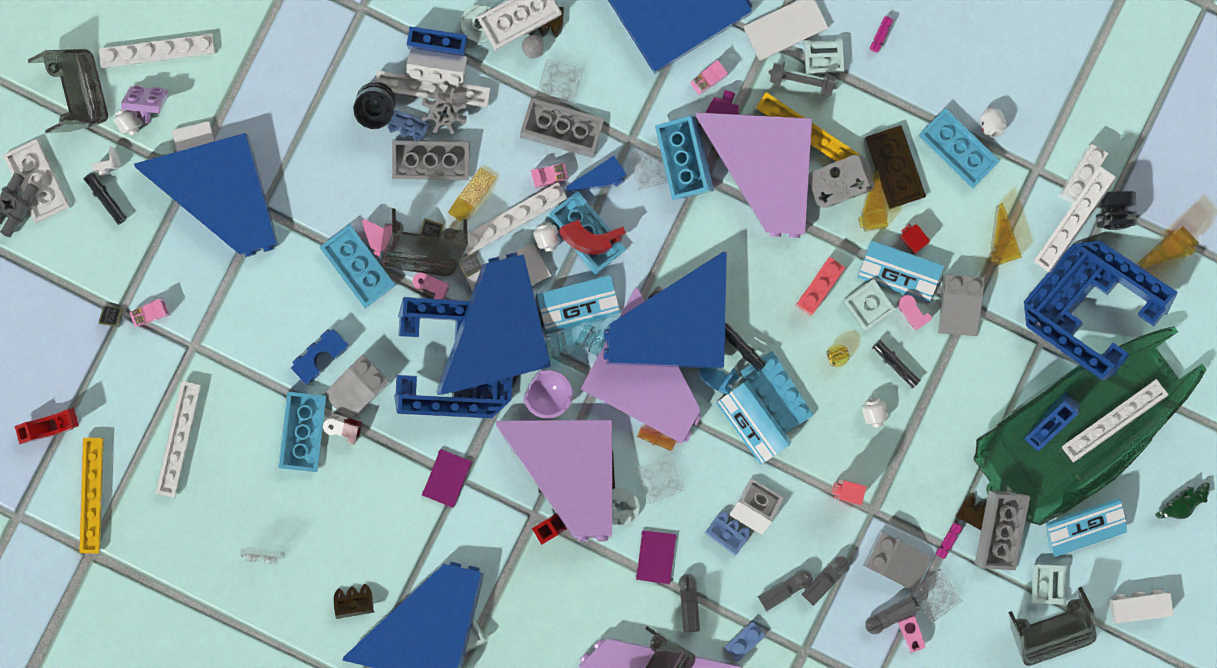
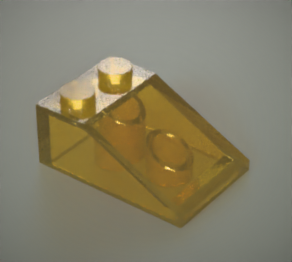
M1184 226L1172 230L1136 265L1143 269L1180 257H1189L1197 250L1195 246L1199 242Z

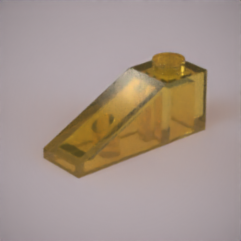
M480 167L447 213L465 225L496 180V177Z
M875 170L872 173L874 189L866 193L860 213L861 216L858 217L859 226L863 228L864 232L889 227L879 170Z
M1003 203L996 206L991 241L992 252H990V257L993 263L996 262L997 266L1022 257Z

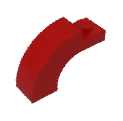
M579 220L566 224L559 230L560 235L567 244L586 254L609 252L612 248L610 243L614 245L621 242L626 234L623 226L605 234H592L584 229Z
M71 408L44 418L27 421L14 427L20 445L71 431L79 427L75 410Z
M555 513L534 526L532 530L541 545L567 530V528Z

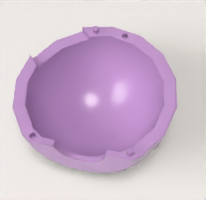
M541 370L534 375L524 395V403L535 416L545 419L555 418L563 414L570 406L573 398L572 387L568 379L561 373L552 370Z

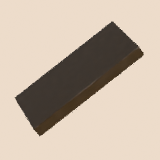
M902 125L866 136L865 140L889 210L925 198L926 195Z

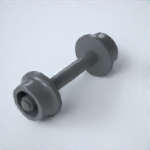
M785 62L781 64L774 63L773 68L768 71L771 75L770 82L777 84V87H780L782 79L821 87V97L823 95L831 96L833 89L837 87L835 84L836 76L829 75L827 71H825L823 80L784 71Z

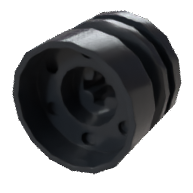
M378 81L363 85L358 90L353 106L357 122L369 129H380L386 126L392 119L396 105L392 89ZM373 100H377L378 104L374 105Z
M1107 192L1096 207L1104 209V212L1097 214L1096 218L1105 219V221L1096 222V227L1107 230H1120L1138 225L1136 219H1128V217L1137 215L1135 211H1128V207L1136 205V192Z

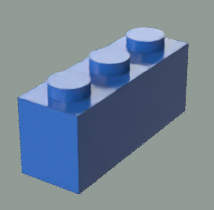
M410 26L407 47L408 49L415 48L465 56L468 38L467 35Z

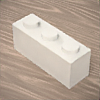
M411 48L407 60L406 77L463 86L467 71V57Z
M1093 144L1087 146L1058 196L1074 204L1095 172L1102 165L1108 153Z
M1154 589L1151 594H1145V591L1133 592V596L1126 597V594L1114 595L1113 599H1109L1111 620L1116 624L1174 616L1171 594L1166 591L1164 592V589Z

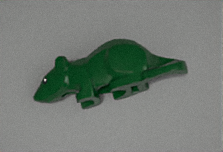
M1210 483L1202 484L1196 491H1194L1193 487H1187L1183 490L1185 495L1173 497L1166 503L1167 507L1155 513V516L1158 519L1167 517L1176 519L1188 518L1196 506L1203 502L1207 503Z

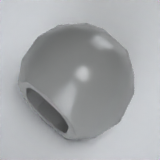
M538 35L526 37L522 42L523 53L532 59L542 56L543 39Z

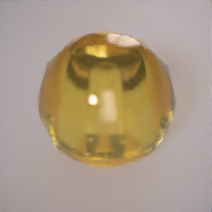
M833 344L826 352L831 366L836 368L846 365L850 358L848 348L842 344Z

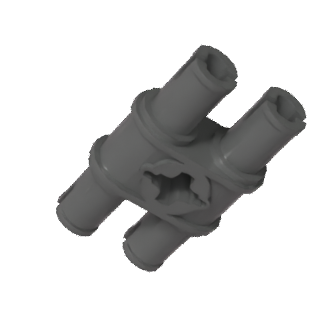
M18 173L13 174L7 186L2 187L0 194V220L4 214L8 217L0 233L6 237H11L18 224L23 223V218L29 208L32 207L31 202L39 190L36 185L28 183L20 197L17 191L25 178Z

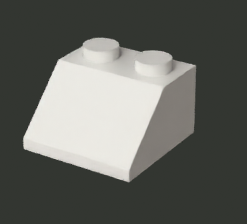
M751 478L729 515L763 535L771 524L784 497Z

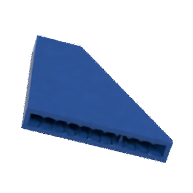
M608 0L654 75L750 16L752 13L751 8H753L749 0Z
M239 134L134 163L137 170L238 254H245V257L256 255L258 250L263 249L264 252L274 250V246L279 245L248 134Z
M517 252L506 254V259L502 260L499 259V256L490 258L488 263L482 265L438 385L437 395H444L551 367L524 254L518 255Z
M722 252L610 323L607 329H604V340H607V348L603 350V359L606 360V364L722 369L724 367L727 252Z
M450 561V565L443 564L343 657L342 661L371 668H462L484 573L479 572L480 568L469 566L468 569L461 568V564Z

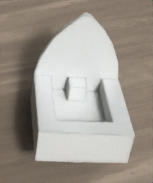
M109 146L110 160L91 164L92 171L99 173L100 176L111 174L110 171L121 168L120 159L112 146Z

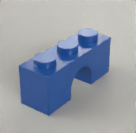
M327 329L320 336L322 339L317 344L313 342L306 349L308 352L303 357L299 355L293 360L292 363L294 365L291 369L306 385L312 383L322 373L316 364L319 354L328 352L334 359H338L351 347L335 329L331 331Z

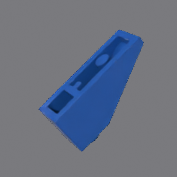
M612 156L566 186L568 192L608 188L613 185L618 187L625 182L624 178L627 177V174L615 156Z
M1065 392L1050 406L1024 439L1039 451L1079 414L1080 404Z

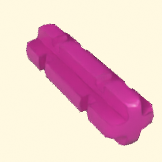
M885 16L883 18L882 25L879 26L873 39L874 42L870 46V50L875 53L880 51L881 44H883L888 34V28L893 23V19Z
M957 523L952 524L951 531L947 533L941 543V548L939 547L936 555L942 559L947 557L948 550H951L958 538L957 535L963 529Z

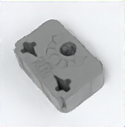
M852 155L823 168L811 171L808 176L816 204L822 208L832 207L874 189V182L866 159L861 155ZM837 169H840L841 172L839 176L835 175ZM861 181H864L862 187H856ZM827 194H833L827 200L824 199Z

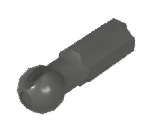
M844 556L835 557L831 564L801 595L814 606L842 575L849 571V560Z
M798 570L791 578L780 582L757 597L765 610L768 611L790 598L792 594L800 589L809 587L812 584L813 577L808 570Z
M684 574L678 582L681 597L683 633L700 631L697 579L691 574Z
M911 594L882 612L870 616L865 622V628L871 634H879L889 626L919 611V603Z

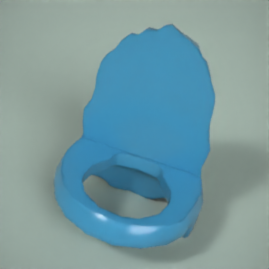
M699 368L702 380L719 393L729 394L733 388V381L739 379V376L736 374L737 369L735 368L731 370L729 375L718 369Z

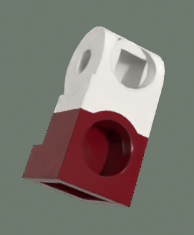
M333 414L324 422L323 429L329 435L337 434L347 437V443L355 444L359 440L363 422Z

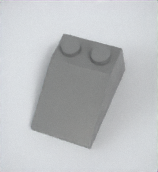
M944 275L942 277L938 333L977 336L983 300L984 278Z
M362 354L323 395L344 417L354 419L391 382Z
M880 531L863 566L915 592L932 557Z

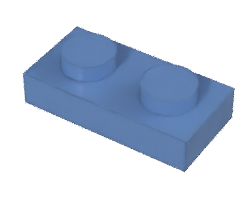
M752 621L724 648L738 662L766 635Z

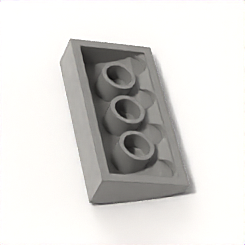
M531 98L520 132V138L593 158L604 118Z
M414 139L392 140V179L469 180L470 141L419 140L415 142Z
M989 490L975 559L977 566L982 569L1016 570L1030 496Z

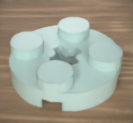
M473 5L463 13L461 29L463 34L467 35L468 40L476 44L489 42L483 28H476L475 26L477 25V16L492 8L483 5Z
M612 489V525H629L639 514L638 498L629 489ZM621 501L624 502L626 510L617 512L615 504H619Z

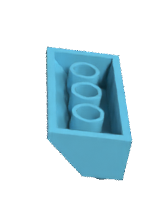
M687 116L655 125L672 200L713 192L714 187L696 117Z

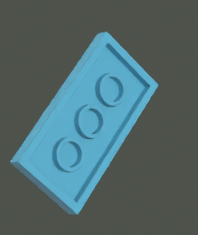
M946 108L918 135L972 189L1000 162Z
M350 224L319 247L365 309L396 286Z
M771 351L761 358L767 363L762 370L757 372L752 365H749L741 370L740 373L753 388L784 433H787L814 415L774 352Z

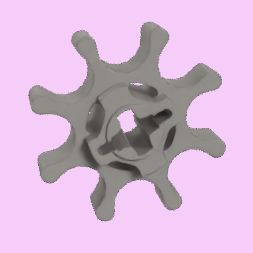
M435 88V101L423 98L422 106L428 107L430 112L422 115V121L434 120L436 122L433 129L434 133H437L439 126L446 125L450 130V134H453L455 127L452 123L454 121L466 123L467 116L459 114L458 110L466 108L467 101L455 102L453 100L456 93L455 89L451 90L449 96L444 97L440 94L439 88ZM447 106V110L444 112L443 115H441L442 111L445 110V107Z

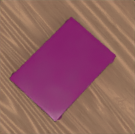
M440 449L424 491H422V496L454 508L472 461Z
M642 530L636 580L670 584L675 541L677 539L676 534Z

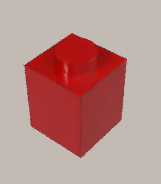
M917 223L913 226L908 224L901 230L903 234L899 236L913 255L930 242Z

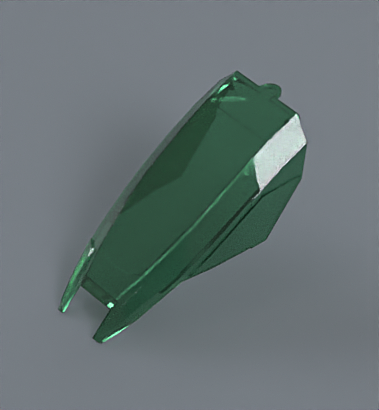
M1175 326L1139 336L1119 345L1120 348L1129 353V357L1117 370L1118 374L1104 381L1079 364L1031 396L976 439L974 461L990 481L986 487L987 494L989 490H997L1030 496L1026 521L1039 526L1065 514L1114 481L1134 462L1150 444L1156 433L1189 398L1207 369L1203 364H1200L1180 379L1157 350V347L1179 332ZM1157 379L1168 393L1165 399L1073 463L1062 449L1063 445ZM1066 392L1080 404L1079 414L1042 449L1037 451L1024 437L1050 406Z

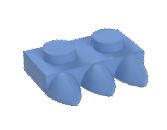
M394 110L387 128L390 133L399 131L402 137L413 136L416 142L421 139L424 140L430 127V122L427 120L422 121L421 118Z
M722 512L715 517L705 531V534L736 556L748 540L749 528L746 527L737 532L739 521L732 520L726 524L728 512Z

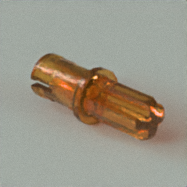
M641 426L637 438L653 443L652 446L658 445L670 451L674 449L676 443L675 440L661 435L659 431L656 433Z

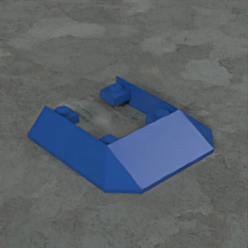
M1100 240L1072 244L1052 272H1048L1024 300L1026 327L1104 381L1118 374L1117 370L1129 357V353L1115 343H1112L1103 355H1100L1073 335L1083 325V322L1072 315V312L1094 287L1108 295L1120 283L1147 302L1138 312V316L1154 327L1165 314H1168L1178 292Z
M403 297L398 314V336L419 337L420 319L456 321V339L469 301ZM396 375V392L394 394L397 414L493 418L512 400L513 377L452 392V397L416 395L417 376Z

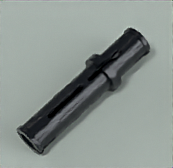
M94 172L89 173L83 178L93 191V196L100 200L117 225L122 224L128 219L106 190L107 187L102 185Z
M725 323V338L757 372L762 370L767 363L755 352L756 350L750 347L728 323Z
M881 340L873 345L872 349L883 359V362L887 363L912 389L921 381L895 355L896 353L891 351Z

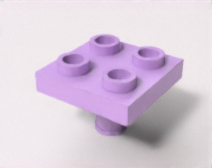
M140 85L130 86L121 102V110L139 111L142 123L144 119L145 123H149L152 121L151 113L161 112L168 98V90L159 87L144 88Z

